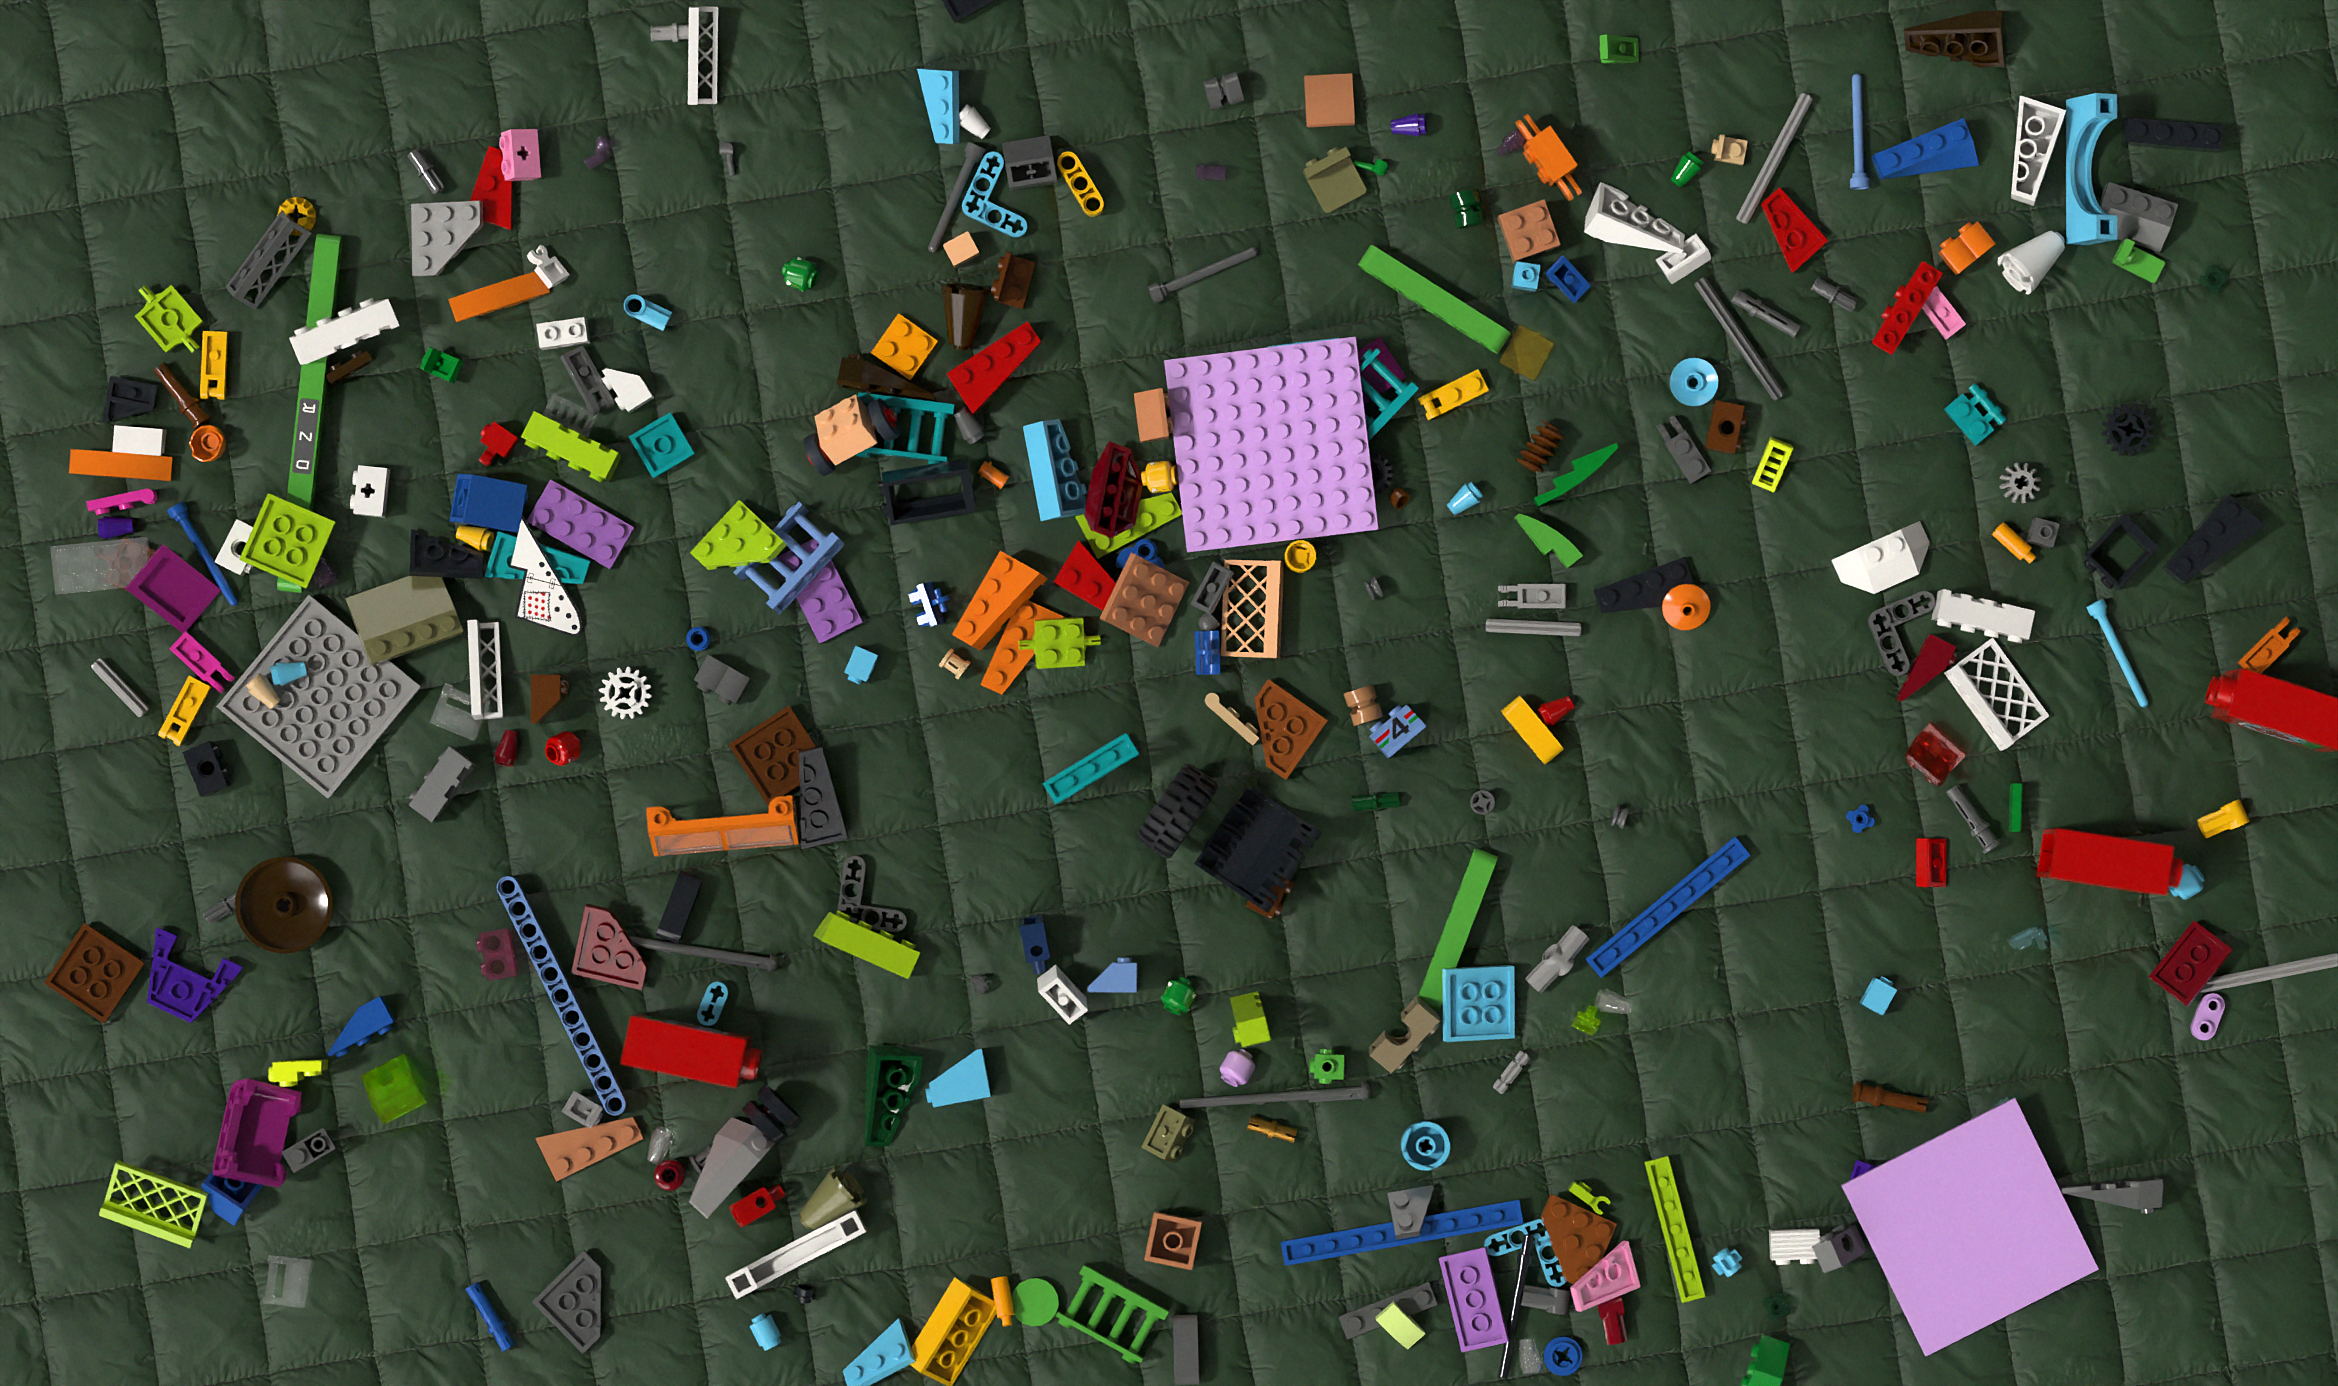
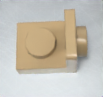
M1720 134L1718 140L1714 139L1711 153L1715 154L1714 160L1743 165L1748 141L1725 137V135Z

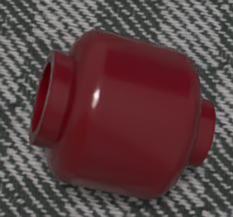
M676 1159L662 1161L654 1170L655 1183L666 1191L678 1189L686 1180L685 1167Z

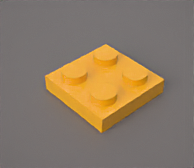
M898 313L871 351V354L911 381L938 341Z

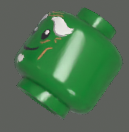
M794 257L790 262L787 261L782 269L786 285L799 291L805 292L810 288L813 289L819 279V271L816 264L801 257Z
M1179 977L1178 980H1170L1161 996V1001L1164 1004L1163 1007L1177 1015L1188 1012L1197 995L1195 989L1191 987L1193 983L1182 977Z

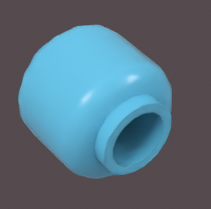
M2184 864L2178 888H2168L2174 897L2179 895L2182 899L2187 900L2203 890L2205 878L2196 865Z

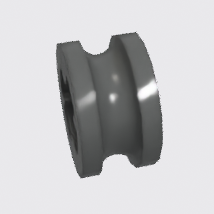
M1375 577L1370 582H1363L1372 601L1376 600L1377 596H1384Z
M1616 805L1611 826L1617 824L1619 828L1623 829L1628 808L1621 809L1619 805Z

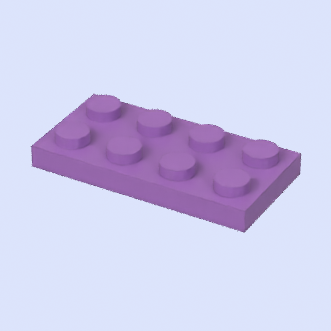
M551 479L527 519V522L609 569L613 567L635 529L633 526Z
M812 539L800 546L810 554L819 547V542ZM792 550L778 556L792 571H796L802 565V560ZM832 560L796 597L819 644L863 623Z
M1487 1246L1439 1257L1461 1352L1509 1342Z

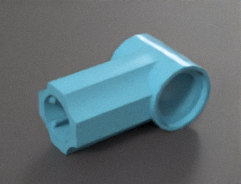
M636 294L628 296L624 301V309L630 317H634L664 331L672 315L671 311ZM639 300L642 303L640 311L631 312L628 309L630 301Z

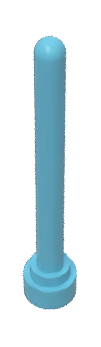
M2104 599L2088 605L2086 608L2090 616L2093 615L2094 619H2098L2141 707L2148 706V699L2106 616L2108 613L2106 608L2108 607Z

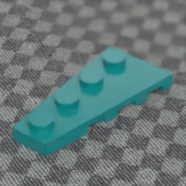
M498 531L484 577L523 579L525 571L510 568L517 536ZM540 544L562 583L584 584L591 560Z

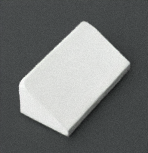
M1695 234L1684 241L1682 253L1667 252L1656 259V262L1669 282L1674 284L1711 260V255L1701 239Z

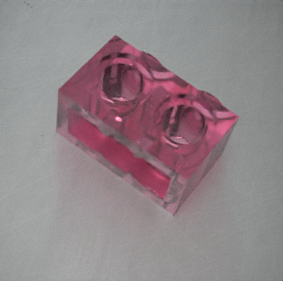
M510 928L479 933V939H476L478 953L483 955L484 962L480 963L482 976L487 977V981L518 976ZM492 936H496L500 940V946L496 950H492L488 946V940ZM496 960H501L505 965V969L501 974L493 971L492 965Z

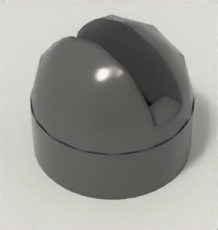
M1206 612L1199 619V626L1202 631H1214L1220 626L1214 616Z
M976 975L971 977L972 987L976 995L983 994L989 990L991 984L986 982L988 980L987 976Z

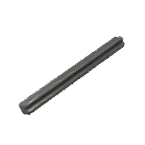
M1702 277L1696 281L1695 287L1771 398L1776 401L1784 396V391L1708 280Z

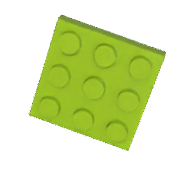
M268 493L239 560L307 589L336 522Z

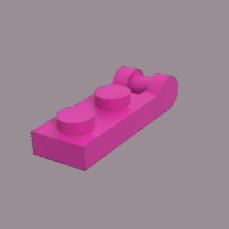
M142 489L91 500L86 503L88 511L95 512L96 515H104L110 513V509L119 507L120 510L134 508V503L155 504L158 500V494L150 489Z

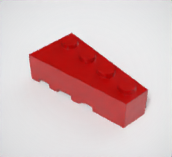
M1027 321L946 373L973 416L1041 345V341Z

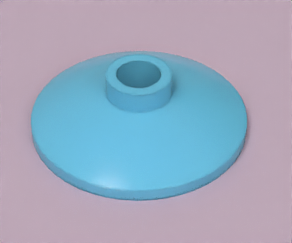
M1689 358L1681 361L1673 369L1670 376V388L1674 397L1679 402L1688 406H1700L1707 403L1715 395L1718 388V376L1713 366L1707 361L1700 358ZM1691 378L1697 380L1698 384L1696 387L1689 385Z

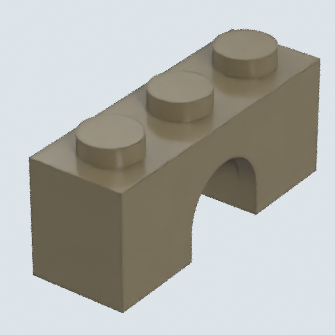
M1418 996L1401 1012L1402 1021L1410 1028L1408 1033L1402 1037H1393L1384 1030L1368 1047L1369 1055L1390 1073L1396 1068L1400 1069L1406 1063V1057L1412 1051L1416 1052L1422 1046L1423 1039L1428 1034H1433L1439 1027V1014Z

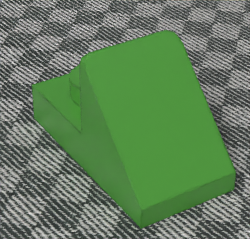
M1608 34L1600 35L1599 49L1602 63L1639 62L1638 38Z

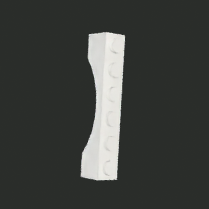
M857 1209L729 1274L725 1278L735 1298L738 1299L792 1269L865 1233L867 1228Z

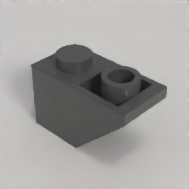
M322 1128L284 1150L282 1154L293 1173H296L327 1155L336 1147L325 1128Z

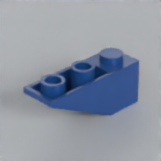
M379 996L356 1010L329 1050V1056L336 1055L339 1058L350 1052L348 1047L357 1043L358 1046H361L371 1040L370 1035L376 1032L382 1035L393 1029L391 1024L396 1022L383 996Z

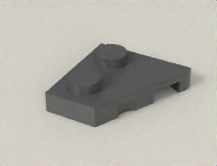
M1429 1185L1387 1193L1396 1240L1420 1236L1423 1221L1429 1210L1431 1197L1434 1195V1186Z

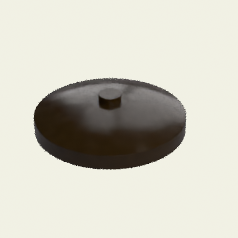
M275 857L254 866L242 879L235 897L236 918L245 936L256 946L273 953H294L314 944L326 931L333 912L332 893L324 876L310 863L294 857Z

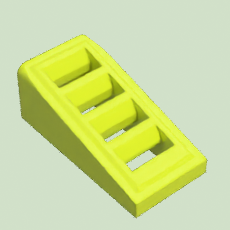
M1770 437L1752 484L1775 492L1793 451V446ZM1773 447L1785 451L1784 455L1772 451ZM1769 456L1781 460L1780 464L1768 460ZM1767 465L1777 469V472L1773 473L1764 469V467ZM1761 474L1773 478V482L1761 479Z

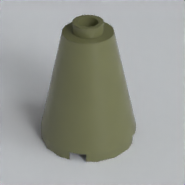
M835 1165L828 1172L801 1209L800 1221L807 1229L812 1228L816 1230L863 1206L867 1202V1197L863 1199L861 1196L864 1193L861 1185L848 1171L844 1174L839 1171L841 1166Z

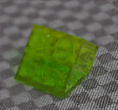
M404 1053L361 1075L370 1104L383 1124L427 1103L422 1087Z

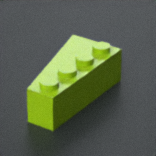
M535 411L521 435L526 440L525 445L535 450L541 447L548 451L546 453L547 456L557 461L563 458L569 461L567 466L579 472L583 468L591 472L589 477L601 483L604 479L610 482L622 458V455L618 452L608 449L602 444L588 439L580 433L566 428Z

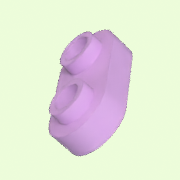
M2208 993L2200 999L2190 1026L2191 1033L2195 1038L2208 1040L2214 1036L2225 1008V1003L2221 996ZM2211 1001H2215L2217 1004L2214 1010L2209 1008ZM2204 1023L2208 1026V1030L2205 1033L2200 1030V1026Z

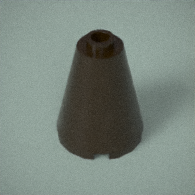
M942 284L941 292L948 342L953 345L955 350H968V346H973L990 289L979 286V290H975V287H972L971 284Z

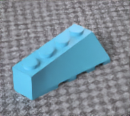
M1060 419L1041 421L1023 426L1040 520H1054L1084 514L1087 490L1084 484H1080L1076 473L1079 469L1076 461H1073L1068 451L1071 448Z

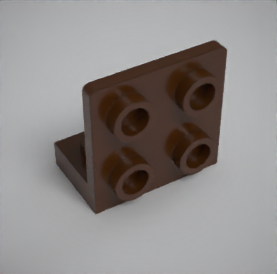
M1008 251L1005 256L1001 255L997 267L998 272H1001L999 280L994 279L991 288V295L994 296L995 302L1023 310L1036 262L1014 257L1012 252Z

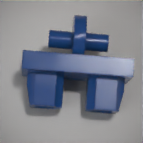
M932 582L917 585V589L908 595L913 605L923 603L925 611L916 614L919 626L930 625L932 627L946 623L943 612L948 611L945 602L951 600L950 595L943 596L940 588L934 590Z
M1195 631L1196 675L1220 674L1219 631Z

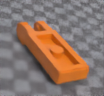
M2286 616L2274 628H2271L2237 663L2243 669L2262 674L2290 646L2289 643L2301 630L2296 627L2283 639L2278 633L2290 622V619Z

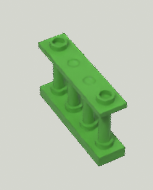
M1084 1264L1079 1272L1083 1276L1081 1279L1083 1282L1065 1314L1060 1311L1057 1312L1058 1323L1068 1329L1074 1326L1123 1353V1359L1132 1364H1135L1136 1361L1141 1363L1143 1357L1138 1352L1154 1322H1158L1159 1318L1165 1320L1169 1310ZM1097 1283L1104 1287V1294L1086 1326L1075 1320L1074 1317L1091 1286L1094 1287ZM1118 1295L1126 1299L1124 1302L1126 1305L1109 1336L1106 1337L1095 1331L1112 1298H1116ZM1140 1307L1147 1311L1145 1314L1147 1317L1128 1349L1116 1341L1133 1310H1137Z

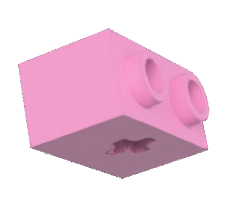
M510 129L502 132L499 145L503 152L501 169L505 181H524L540 178L541 168L537 129Z

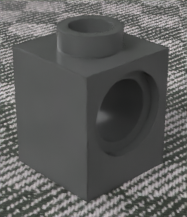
M2033 518L2026 542L2048 549L2052 548L2059 524L2040 518Z

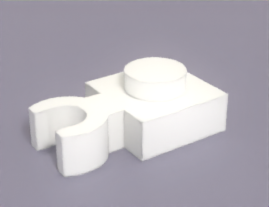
M540 245L536 250L539 255L533 250L527 255L531 263L537 264L534 271L549 289L566 280L570 275L555 256L552 258L547 256L548 252L543 245Z

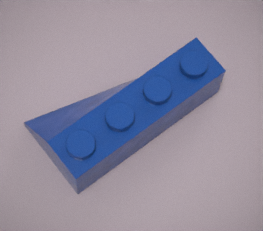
M1964 118L1876 153L1871 157L1880 180L1979 166L1974 142Z

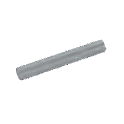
M1487 619L1485 626L1487 632L1563 636L1581 635L1580 623Z

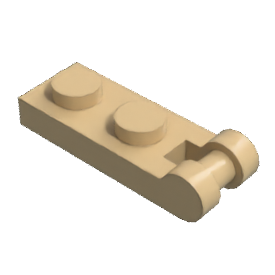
M1209 693L1205 697V704L1252 746L1259 739L1256 736L1259 732L1249 722L1246 725L1238 720L1240 715L1230 706L1227 709L1219 703L1217 694Z

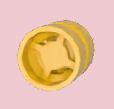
M1297 540L1287 547L1284 555L1285 563L1291 571L1304 573L1314 565L1316 551L1309 542Z

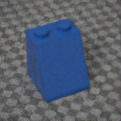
M457 474L449 521L518 533L521 519L524 517L522 514L523 505L528 500L527 485L472 474Z

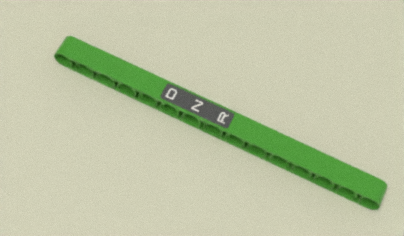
M317 234L306 321V326L308 325L309 329L316 327V321L328 316L331 320L334 319L342 254V236ZM330 354L301 365L286 501L313 512L328 379L326 375L329 370ZM278 577V591L303 593L304 587Z

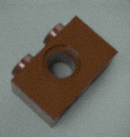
M1718 400L1714 402L1704 449L1730 455L1735 454V450H1740L1743 437L1739 436L1740 426L1745 427L1747 412H1744L1745 406ZM1722 422L1732 424L1733 432L1726 435L1721 431L1720 426Z

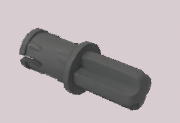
M420 148L415 149L407 156L419 172L418 177L423 178L433 194H438L445 188V185L434 171L435 166L430 165Z
M1820 277L1816 278L1810 289L1828 299V303L1832 301L1849 312H1852L1858 303L1857 299L1841 291L1839 286L1835 287Z
M236 893L225 899L222 897V901L203 912L205 920L211 924L228 913L230 915L233 914Z

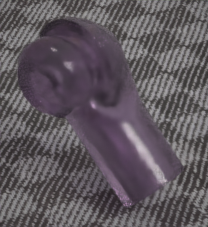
M604 135L598 136L595 139V154L584 159L589 170L604 163L609 158L611 142Z

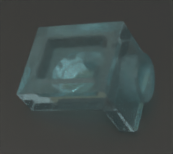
M2031 926L2007 939L2011 948L2015 949L2018 947L2019 950L2030 946L2032 939L2035 940L2040 950H2044L2047 948L2044 942L2048 940L2041 928L2037 929L2036 926Z

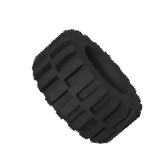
M1184 764L1136 834L1138 840L1163 858H1171L1219 789L1217 782L1193 765Z

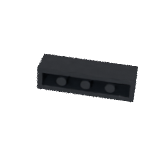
M2126 118L2122 121L2120 145L2217 153L2222 148L2223 126Z

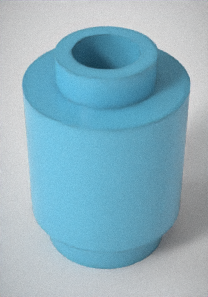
M762 1313L751 1319L753 1324L749 1327L759 1346H762L765 1351L782 1342L780 1339L781 1334L771 1315L766 1316L765 1313Z

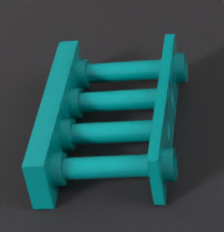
M1370 348L1360 358L1363 361L1359 366L1360 373L1370 364L1396 389L1395 392L1398 396L1392 402L1389 399L1386 401L1361 377L1362 391L1380 407L1378 410L1381 412L1376 419L1373 417L1369 418L1365 414L1368 441L1419 389L1413 381L1409 384L1403 383L1376 358L1380 353L1378 348L1374 351Z
M858 392L859 399L867 408L870 402L881 398L893 410L896 418L900 410L905 409L910 410L912 419L907 452L893 450V439L892 441L884 440L883 449L869 447L856 454V456L870 458V454L925 460L928 461V465L948 461V457L941 456L945 420L948 419V415L954 414V404ZM925 412L934 413L936 418L931 455L917 453L921 417L924 416Z
M1125 733L1045 781L1043 785L1057 805L1138 756L1139 753Z

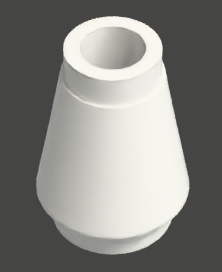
M967 104L959 112V126L979 136L981 139L990 131L991 128L974 107L971 108Z

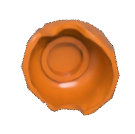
M203 425L196 429L189 442L192 456L201 462L215 461L221 457L226 450V438L221 429L213 425Z

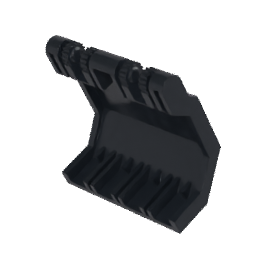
M1247 783L1194 864L1269 913L1274 904L1265 899L1266 896L1275 902L1279 897L1271 891L1272 887L1276 884L1280 888L1283 887L1285 889L1287 883L1279 879V877L1281 876L1287 881L1291 880L1301 865L1292 857L1295 856L1303 861L1305 856L1298 848L1301 844L1312 848L1314 843L1307 839L1306 836L1317 841L1322 832Z

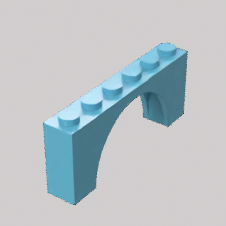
M2094 93L2066 100V244L2090 245L2117 240V215H2109L2101 209L2095 198L2091 179L2092 157L2097 139L2103 128L2110 121L2117 119V94Z

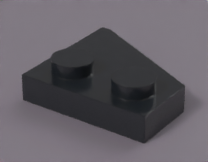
M110 376L102 422H109L155 409L159 385Z

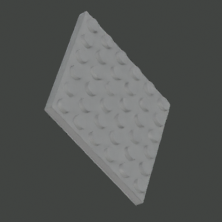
M308 595L216 707L326 798L330 799L416 695L421 686L390 660L370 667L359 635L311 595ZM304 662L307 676L300 677L283 686L273 684L270 666H274L275 663ZM259 673L263 677L266 676L277 696L281 699L271 709L248 692L249 689L245 686Z

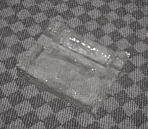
M445 683L429 723L475 741L484 719L474 720L471 713L446 704L448 698L451 697L471 706V695L452 688L453 685ZM490 700L484 703V713L488 711L491 703Z
M268 1255L269 1270L266 1293L262 1297V1303L306 1308L312 1260ZM279 1264H286L282 1297H275Z

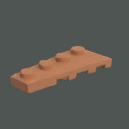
M630 1117L593 1125L592 1128L583 1127L535 1139L557 1182L644 1139L635 1118Z

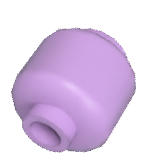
M1242 1049L1239 1052H1229L1220 1066L1221 1078L1234 1087L1246 1084L1255 1070V1063L1251 1060L1253 1056Z

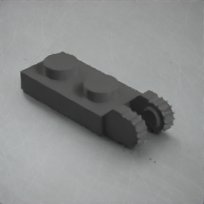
M1672 415L1669 419L1671 425L1678 433L1677 436L1671 439L1667 429L1661 423L1656 427L1666 442L1664 443L1691 484L1711 470L1686 430H1683L1677 418Z

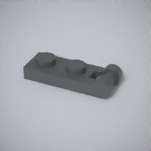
M583 345L560 357L585 401L588 412L592 416L600 413V409H608L614 406L611 394ZM596 393H598L601 398L597 401L593 397V395Z

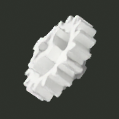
M630 667L626 668L625 673L622 672L621 668H617V675L609 672L608 675L611 679L609 681L602 680L606 687L599 689V692L605 693V697H602L600 701L607 702L604 708L606 711L613 709V717L620 713L621 719H625L626 714H629L630 718L634 719V712L637 711L642 715L641 707H649L646 698H652V695L648 694L647 690L652 687L651 685L644 684L647 680L646 676L639 678V670L631 674ZM630 677L633 678L634 681H632L630 684L623 683V681L620 678ZM613 685L615 687V696L610 698V689ZM622 688H632L629 693L631 696L629 699L625 697L620 698ZM641 688L642 696L640 701L638 702V700L636 699L637 691ZM621 703H628L631 709L623 710L617 706Z

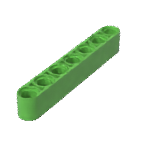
M1373 245L1369 246L1358 263L1361 269L1496 354H1499L1511 335L1508 330Z
M1477 848L1474 849L1418 995L1420 999L1436 1012H1439L1443 1003V968H1456L1498 856Z

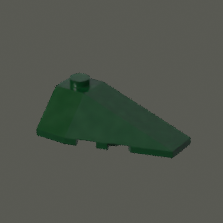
M869 1045L866 1066L865 1146H889L900 1123L901 1114L911 1100L910 1095L920 1081L923 1062L922 1054L893 1045Z

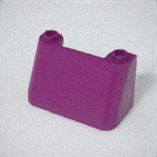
M252 1079L235 1081L228 1095L213 1163V1175L271 1187H281L287 1177V1170L280 1163L290 1117L299 1113L302 1108V1092Z

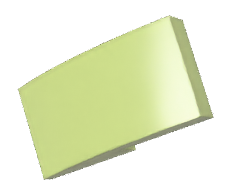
M1394 1301L1375 1317L1376 1321L1406 1349H1409L1426 1334Z

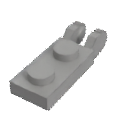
M1566 584L1498 586V592H1517V601L1501 600L1498 601V607L1566 609Z

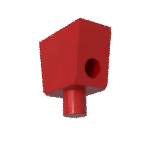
M779 1184L768 1190L764 1186L728 1206L741 1228L776 1208L775 1202L785 1197V1193ZM762 1198L764 1205L759 1208L756 1205V1200Z

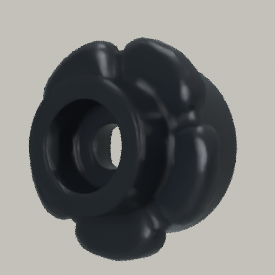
M798 1284L796 1291L793 1292V1296L797 1297V1301L800 1303H811V1300L817 1298L815 1295L816 1288L808 1284Z

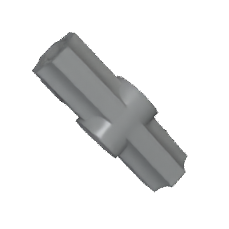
M1572 925L1557 944L1551 945L1544 952L1542 961L1525 978L1527 982L1539 993H1542L1558 976L1565 975L1574 964L1573 959L1588 942V936Z

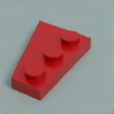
M489 146L470 201L483 202V221L512 231L513 181H505L504 174L502 173V150Z
M1780 187L1761 203L1792 274L1828 240Z

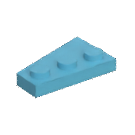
M928 68L917 69L935 143L958 144L959 71Z
M898 1318L843 1370L847 1386H870L915 1362L903 1322Z

